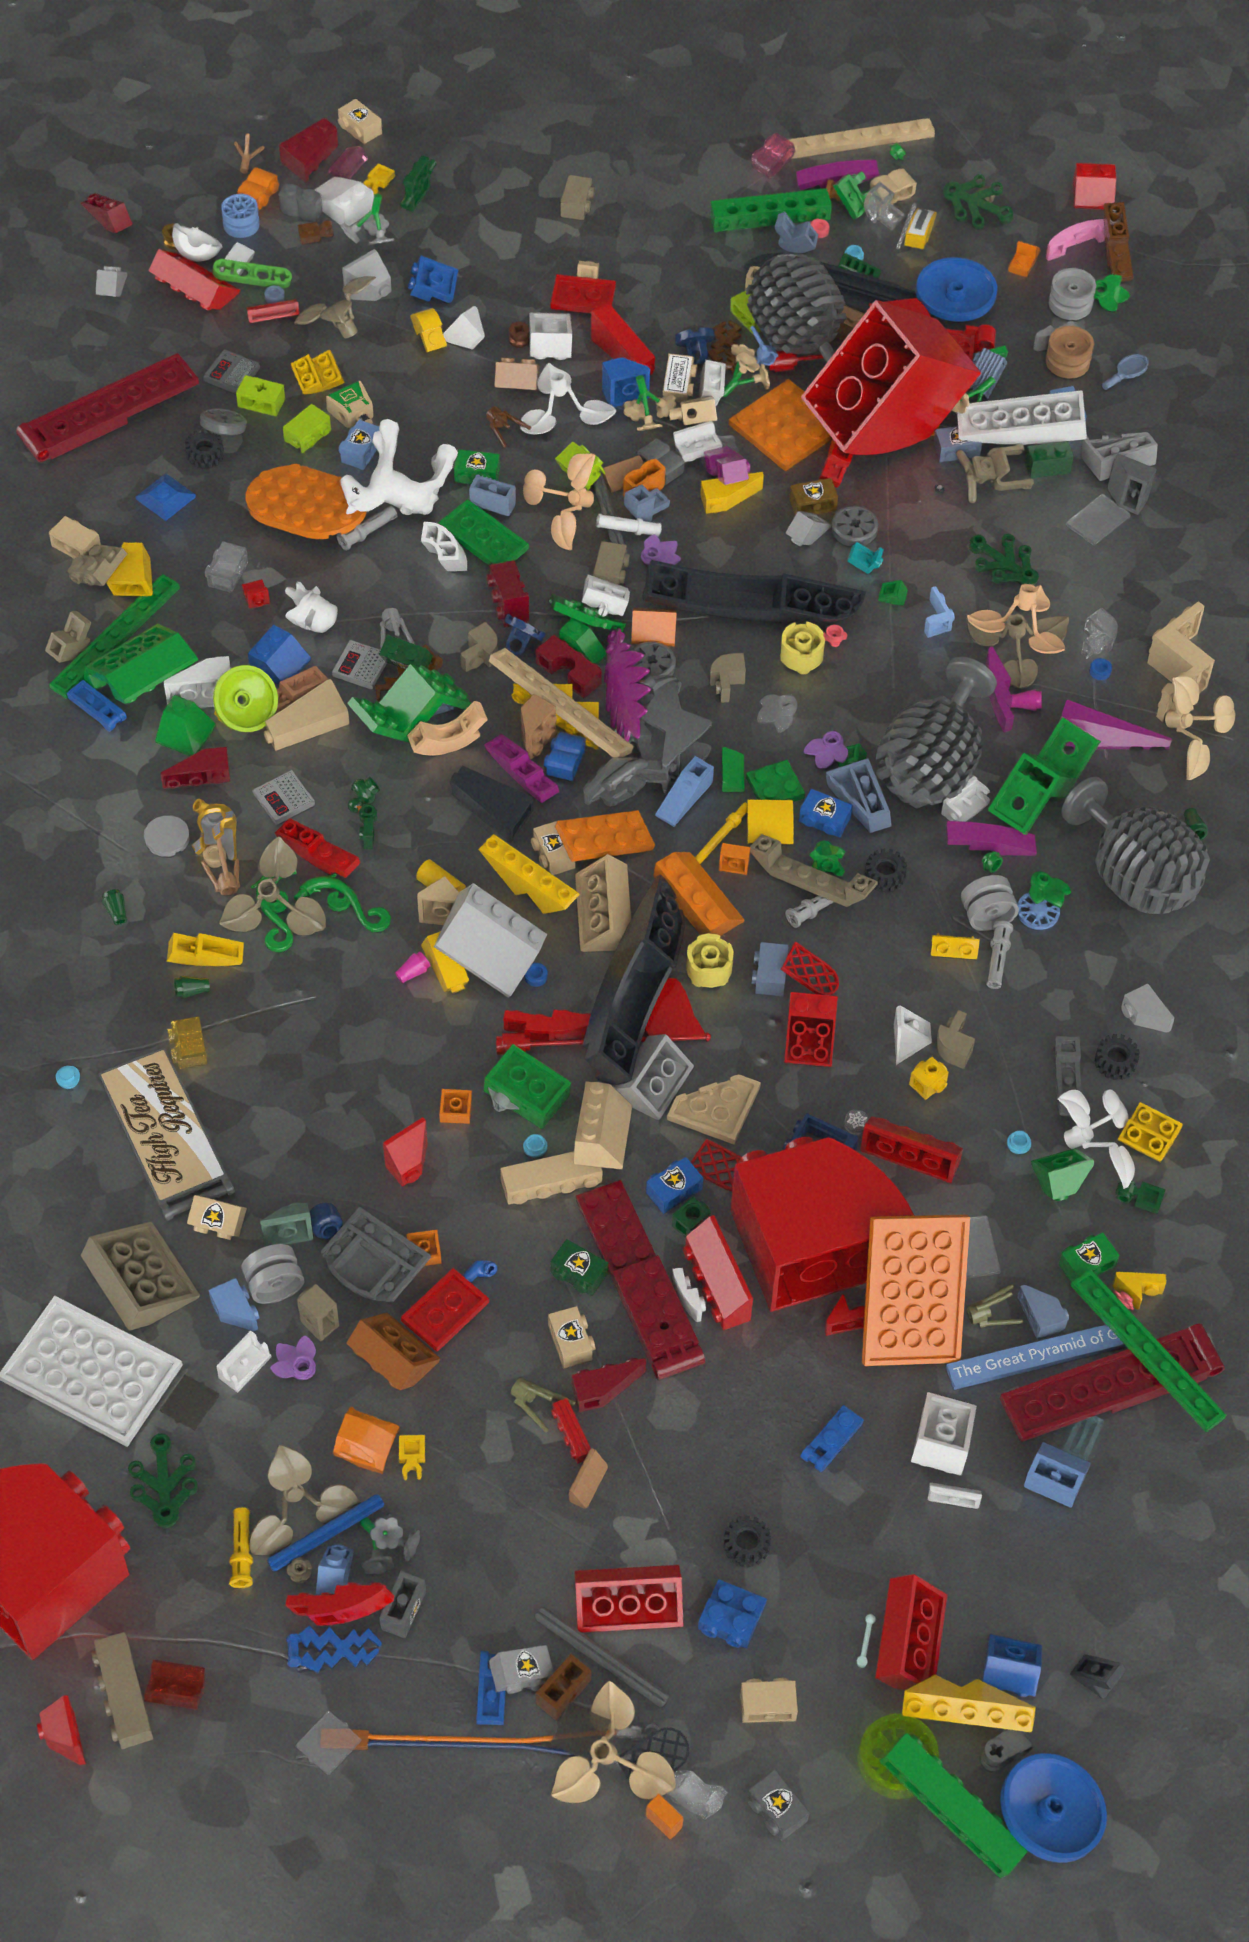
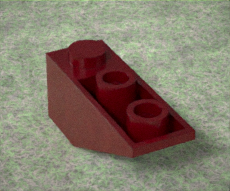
M97 193L87 196V200L81 202L82 206L108 231L117 233L133 225L124 202Z
M227 747L203 749L160 772L163 788L230 782Z
M631 1358L625 1361V1363L616 1365L606 1364L599 1369H583L573 1374L572 1389L578 1411L584 1412L597 1409L608 1404L646 1372V1358Z

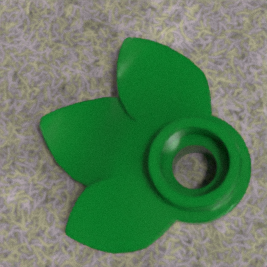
M1108 275L1104 280L1096 281L1094 298L1099 300L1100 306L1105 310L1117 311V303L1125 302L1130 298V293L1119 286L1122 276Z
M1037 871L1031 876L1029 895L1033 902L1039 904L1045 899L1061 908L1064 902V895L1071 894L1068 884L1061 879L1052 878L1049 874L1042 871Z

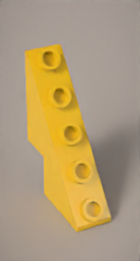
M513 684V693L511 694L513 700L524 705L532 695L519 684ZM553 684L572 699V684ZM577 702L599 719V702ZM556 714L557 726L568 734L585 737L586 746L598 749V745L594 744L593 741Z
M494 834L479 848V851L515 895L527 893L543 914L566 910L580 895L573 888Z
M934 1675L905 1690L902 1715L1032 1732L1036 1707L979 1679L960 1687Z

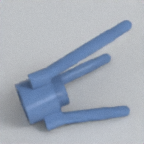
M751 326V330L760 345L757 349V357H754L757 360V364L759 366L761 364L765 366L771 365L776 360V357H778L776 349L772 348L771 343L770 346L765 345L755 327Z

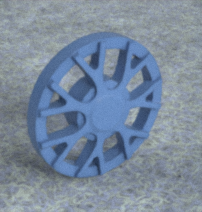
M1029 893L1020 898L1018 902V918L1027 927L1045 930L1055 925L1058 921L1060 908L1057 906L1047 907L1046 903L1048 901L1045 899L1039 904L1034 902L1030 904L1026 901L1028 898L1031 899ZM1021 907H1027L1029 911L1021 912ZM1047 912L1055 913V918L1047 915ZM1029 916L1035 919L1032 923L1027 920ZM1045 918L1047 924L1041 925L1040 920Z

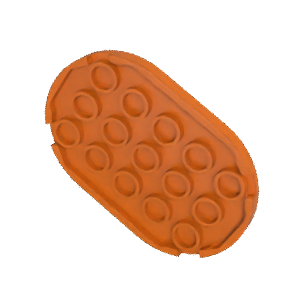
M299 464L280 466L261 472L250 483L245 496L249 512L257 521L311 539H329V535L346 534L355 529L363 521L367 511L360 512L357 510L352 514H346L349 505L342 490L341 477L300 466Z

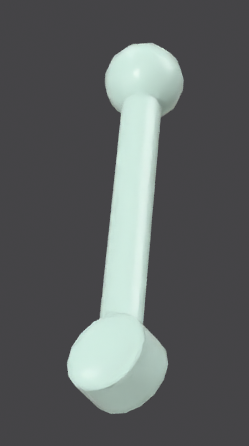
M868 1614L865 1618L867 1626L861 1656L857 1659V1665L861 1668H864L868 1662L866 1653L872 1624L876 1621L873 1614Z

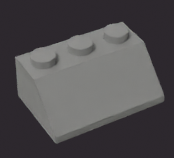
M666 1034L647 1036L638 1051L632 1080L624 1084L615 1085L614 1088L632 1105V1108L659 1120L694 1065Z

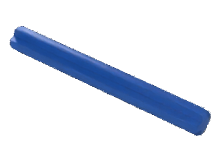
M378 1494L373 1495L269 1557L267 1562L273 1571L279 1570L295 1558H299L384 1506L382 1498Z

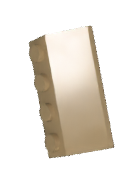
M607 854L575 874L576 891L580 894L577 897L580 950L583 952L616 951L631 921L627 864Z
M586 1082L575 1139L574 1164L614 1169L623 1168L632 1105L610 1084L600 1082Z

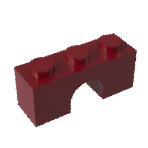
M555 635L551 636L536 649V664L551 675L559 669L571 670L568 673V684H572V691L583 699L602 684V670L600 667L590 662L581 652L575 651L566 641L560 640Z

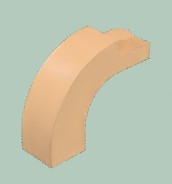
M474 701L455 720L441 725H432L420 721L407 736L415 753L442 755L462 749L475 741L480 736L478 729L488 719L481 703Z

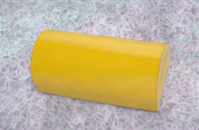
M431 859L426 860L417 871V880L427 887L445 876L458 892L466 888L465 884Z

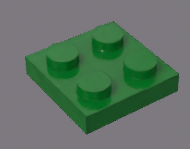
M788 760L746 772V779L757 800H793L795 802L805 798V791Z

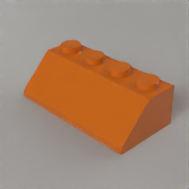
M673 852L656 862L653 877L656 879L661 874L670 884L677 896L675 900L677 901L678 908L683 911L684 916L700 935L710 933L722 936L744 922L745 919L691 852Z

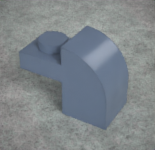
M786 212L778 214L775 230L780 235L778 245L781 248L795 253H804L815 249L818 234L809 221L795 226Z
M641 484L625 492L624 506L636 519L641 518L643 521L651 522L654 514L668 508L670 505V500L658 488L649 492Z

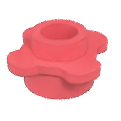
M830 625L826 629V633H823L825 641H828L833 647H838L842 640L847 639V633L839 625Z
M1114 1290L1115 1296L1128 1309L1133 1311L1134 1308L1131 1303L1133 1299L1123 1291L1119 1293Z

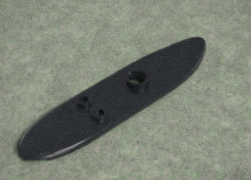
M762 254L747 261L744 269L748 273L750 267H761L767 260L775 256L789 254ZM820 261L821 265H824L828 274L833 278L835 285L839 288L845 305L864 314L870 308L868 303H874L875 300L886 302L917 298L916 291L902 285Z

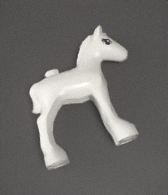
M389 419L382 420L379 427L380 431L374 432L372 443L379 452V461L371 475L369 486L363 487L351 475L347 474L340 480L344 496L349 505L346 514H352L357 510L368 512L383 502L399 508L401 513L405 515H411L412 513L425 515L431 513L433 504L439 499L437 496L439 488L443 486L446 476L453 468V462L457 457L458 451L451 445H440L437 454L431 459L434 471L433 477L422 483L412 481L403 473L393 469V458L399 432L398 423Z

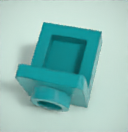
M856 542L851 548L847 562L869 574L874 568L878 569L882 564L884 549L879 547L873 552Z

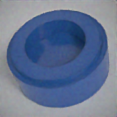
M1095 659L1090 665V675L1097 680H1106L1111 675L1112 665L1106 659Z
M532 963L524 975L526 983L533 987L545 984L548 979L547 968L541 963Z

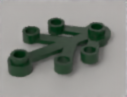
M978 174L973 180L963 184L949 182L945 185L943 194L947 200L953 202L955 218L959 222L967 219V212L962 208L960 199L966 201L973 218V227L981 229L984 227L985 222L984 218L980 216L978 207L998 215V220L1003 224L1010 223L1014 218L1011 207H999L983 200L993 195L998 196L1002 194V184L994 182L990 188L973 194L965 192L975 187L982 188L985 186V177L982 174ZM978 179L983 180L981 183H976ZM997 186L1000 187L998 191L993 190ZM951 189H956L954 193L949 192ZM1004 211L1009 212L1007 215H1002ZM964 213V216L958 217V214ZM977 220H981V221H982L981 224H978V225L975 224V222H976Z
M977 534L970 539L969 550L972 553L982 554L984 552L997 561L988 562L985 558H978L975 562V570L978 572L994 570L991 577L994 583L1019 582L1020 585H1035L1039 579L1038 572L1031 568L1030 556L1032 549L1030 546L1022 545L1019 547L1018 556L1022 559V567L1015 563L1013 550L1015 537L1012 534H1005L1002 537L1001 544L1004 547L1005 556L986 544L987 541L982 535ZM1003 570H1010L1013 573L1005 574Z
M160 1433L153 1436L150 1441L151 1450L156 1455L158 1479L147 1472L140 1461H132L128 1466V1471L132 1478H138L159 1494L160 1503L148 1496L144 1486L140 1484L131 1487L130 1496L134 1502H140L153 1512V1519L158 1526L169 1528L176 1524L179 1519L178 1509L190 1495H194L198 1491L197 1481L191 1477L186 1478L182 1482V1490L170 1501V1492L188 1472L195 1469L196 1461L195 1457L191 1454L183 1455L180 1458L179 1467L169 1477L167 1454L171 1451L172 1444L166 1434ZM159 1440L165 1441L163 1445H156V1442ZM186 1460H191L192 1464L186 1466L184 1465V1462ZM134 1467L141 1468L139 1472H132ZM188 1484L195 1485L192 1489L185 1488ZM138 1490L143 1492L140 1496H134V1492ZM164 1511L171 1512L167 1517L161 1515Z

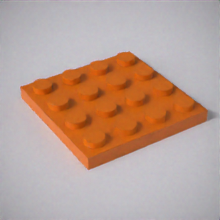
M787 379L729 418L728 423L729 426L784 471H787L833 439L801 398L805 391L790 379Z

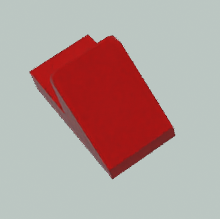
M842 1294L826 1320V1336L864 1328L865 1306H857L849 1311L845 1296Z

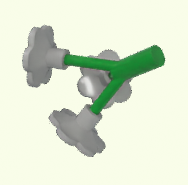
M374 194L371 210L358 223H354L351 227L345 223L341 225L345 234L355 243L360 241L356 233L361 229L360 226L363 223L364 229L368 230L371 236H377L374 241L369 242V245L394 241V238L384 236L386 228L389 227V222L384 219L382 214H379L382 195Z

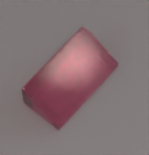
M362 146L347 147L327 172L335 177L350 180L367 160L368 156Z

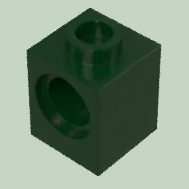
M692 1197L673 1214L672 1227L686 1238L690 1232L710 1217L711 1211L703 1201L699 1202L695 1197ZM689 1216H696V1217H698V1218H697V1219H690V1218H688V1217H689Z

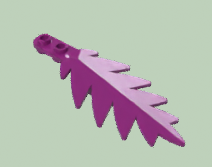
M616 628L615 631H610L606 640L609 642L606 648L608 655L604 672V682L607 683L606 711L610 712L611 708L610 727L614 728L616 724V732L620 736L624 728L625 741L629 742L631 734L637 739L640 738L639 718L648 712L646 707L636 701L651 691L650 687L636 682L647 675L650 670L638 666L631 667L641 660L644 654L636 651H626L630 648V644L622 643L625 633L621 632L620 628Z

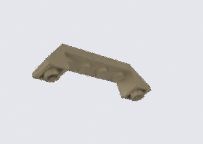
M763 834L750 846V852L769 875L845 907L865 899L878 885L876 880L859 873L850 882H847L782 855L781 841Z

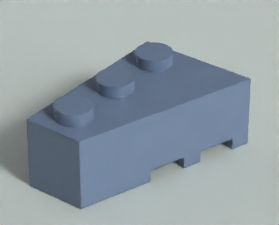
M869 759L826 772L828 788L839 800L853 805L852 814L870 833L892 826L890 810Z

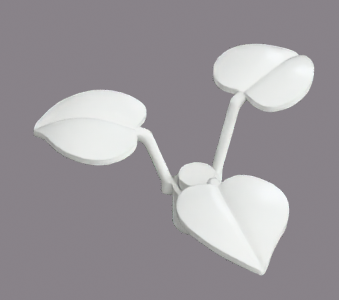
M548 363L541 372L537 384L541 392L550 393L548 411L536 409L527 412L521 421L530 425L531 430L522 426L520 429L529 434H543L550 431L556 424V418L550 416L554 395L560 397L565 395L566 391L569 392L578 410L582 411L580 419L584 423L591 425L603 423L616 413V408L599 400L587 401L584 407H582L571 390V376Z
M1110 1089L1103 1093V1104L1109 1115L1090 1125V1116L1088 1115L1090 1107L1085 1096L1078 1090H1069L1063 1093L1058 1100L1067 1108L1077 1126L1064 1132V1139L1068 1147L1071 1149L1083 1146L1084 1149L1088 1147H1109L1111 1160L1124 1189L1127 1188L1134 1177L1135 1167L1124 1146L1118 1147L1115 1142H1090L1094 1137L1092 1129L1110 1119L1113 1120L1117 1128H1124L1128 1122V1112L1118 1095Z

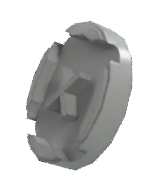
M175 816L157 817L148 823L144 830L146 846L153 854L161 857L174 856L180 850L182 852L186 849L190 840L187 824L181 818Z

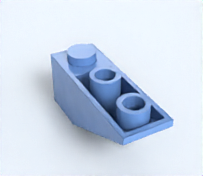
M695 756L682 770L655 816L674 827L713 783L714 767Z

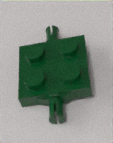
M422 155L413 164L410 173L404 177L403 186H405L404 199L400 202V206L403 209L414 212L429 190L430 176L432 170L437 165L435 160H429V157Z

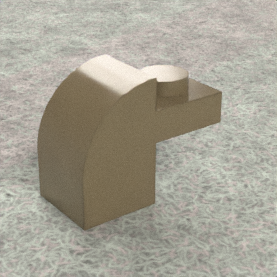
M71 611L64 630L51 632L45 651L58 662L73 660L86 649L90 642L86 635L91 622L78 611Z
M484 622L468 632V646L470 648L460 653L461 668L465 672L479 667L483 662L488 667L493 665L489 662L491 654L498 651L497 635Z
M744 653L725 654L718 657L712 663L710 686L715 685V692L720 694L721 703L729 702L730 685L745 684L746 668Z
M958 1010L954 1018H949L946 1027L943 1025L939 1026L936 1048L939 1055L946 1062L964 1069L973 1052L975 1038L961 1033L967 1013Z

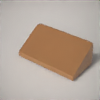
M640 455L603 468L606 473H602L611 493L623 489V481L626 474L635 469H640L644 464Z
M590 1449L569 1489L570 1502L585 1509L589 1506L608 1469L607 1463L595 1449Z

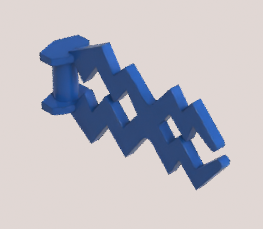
M309 1625L300 1634H289L286 1638L288 1643L287 1664L290 1667L302 1665L319 1673L324 1663L332 1668L342 1657H346L355 1668L361 1660L367 1666L379 1653V1649L376 1648L367 1654L363 1647L355 1655L350 1650V1647L354 1644L360 1649L367 1639L378 1647H381L382 1642L369 1628L360 1637L353 1629L345 1640H340L330 1627L319 1637ZM302 1642L307 1649L310 1642H312L320 1652L330 1642L337 1650L332 1657L324 1650L314 1661L308 1652L305 1653L303 1658L299 1657L298 1643Z

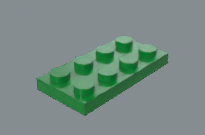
M468 499L438 522L439 525L445 527L455 537L460 545L488 565L515 561L529 550V543Z

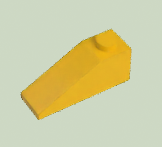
M763 472L748 474V480L727 485L721 483L718 478L701 481L700 496L705 513L727 511L762 490Z

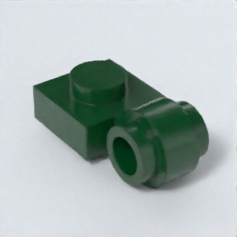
M370 804L363 805L359 810V819L364 824V827L360 826L359 840H363L364 849L373 850L374 825L378 817L376 808Z
M1132 1180L1125 1189L1122 1182H1119L1115 1193L1117 1195L1116 1198L1123 1203H1129L1135 1198V1207L1158 1214L1166 1189L1143 1181L1140 1188H1137L1136 1183Z

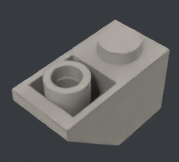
M104 266V270L97 269L96 294L120 297L127 272H121V267Z

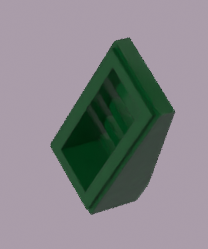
M843 253L838 266L839 268L859 273L865 272V275L873 274L872 277L879 278L881 274V269Z

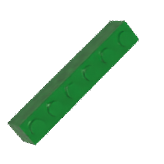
M908 1733L899 1737L879 1762L999 1878L1009 1875L1028 1851L1003 1826L1004 1822L998 1815L986 1810L983 1807V1801L977 1795L970 1794L956 1775L949 1774L942 1767L943 1763L938 1757L927 1753L922 1748L923 1744L917 1737Z

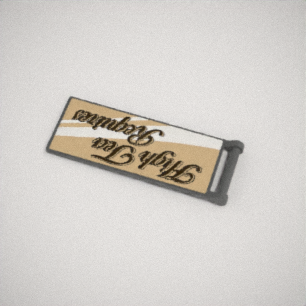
M164 1047L98 1074L166 1221L173 1219V1216L191 1209L193 1198L171 1207L167 1203L220 1181L223 1184L222 1186L198 1196L216 1199L226 1194L227 1196L235 1194L233 1185Z

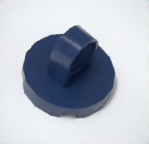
M699 328V331L691 332V329L679 332L675 335V345L686 347L687 356L694 358V364L703 365L708 358L706 343L716 338L714 329ZM697 350H699L700 352V358L698 361L695 357Z
M507 614L504 620L506 624L513 627L506 641V649L515 656L524 653L532 637L543 641L546 633L539 632L535 627ZM518 639L522 643V648L514 652L510 648V643Z

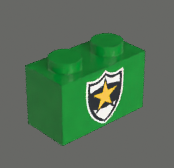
M458 449L454 466L455 482L472 484L475 476L478 474L488 479L498 480L500 454Z
M1102 1232L1097 1236H1088L1081 1244L1075 1247L1071 1245L1064 1249L1059 1266L1070 1282H1072L1089 1269L1097 1276L1116 1267L1120 1255Z

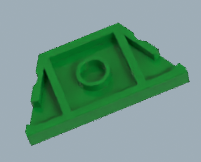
M551 594L549 603H551L553 610L591 626L610 630L611 628H620L621 632H624L625 623L608 616H602L603 614L600 615L598 613L599 608L584 607L582 601L576 599L568 600Z

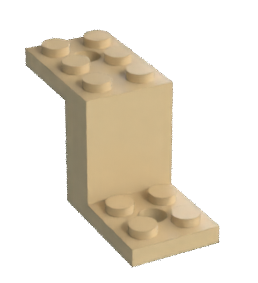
M1199 601L1192 607L1188 606L1179 617L1172 618L1167 626L1163 629H1158L1152 636L1153 641L1149 649L1147 663L1172 682L1166 684L1161 691L1162 697L1158 703L1159 708L1156 717L1162 722L1165 721L1168 711L1176 710L1173 677L1186 676L1194 679L1198 684L1199 693L1208 686L1215 660L1190 641V639L1198 634L1205 608Z

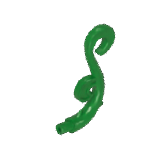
M263 875L255 884L251 886L252 889L257 888L256 898L258 895H260L258 892L259 883L265 879H269L264 877ZM280 890L279 895L289 903L287 894ZM263 899L260 906L263 913L286 933V939L278 942L275 941L274 937L279 933V930L277 928L271 929L265 936V945L273 952H284L292 946L293 934L277 913L283 912L287 907L278 899L275 900V903H270Z
M335 873L307 880L299 887L298 893L294 896V899L297 901L301 897H309L313 892H321L320 889L323 888L335 889L342 893L344 897L339 899V892L330 893L327 897V905L330 909L341 912L351 905L361 924L371 932H382L391 923L390 913L382 907L368 910L369 917L373 915L380 917L378 923L368 922L355 892L346 883L336 879L337 874Z

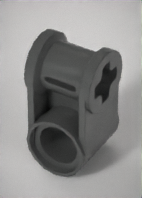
M1006 1729L986 1743L984 1751L980 1756V1763L985 1770L996 1772L1011 1762L1024 1757L1034 1746L1023 1731Z

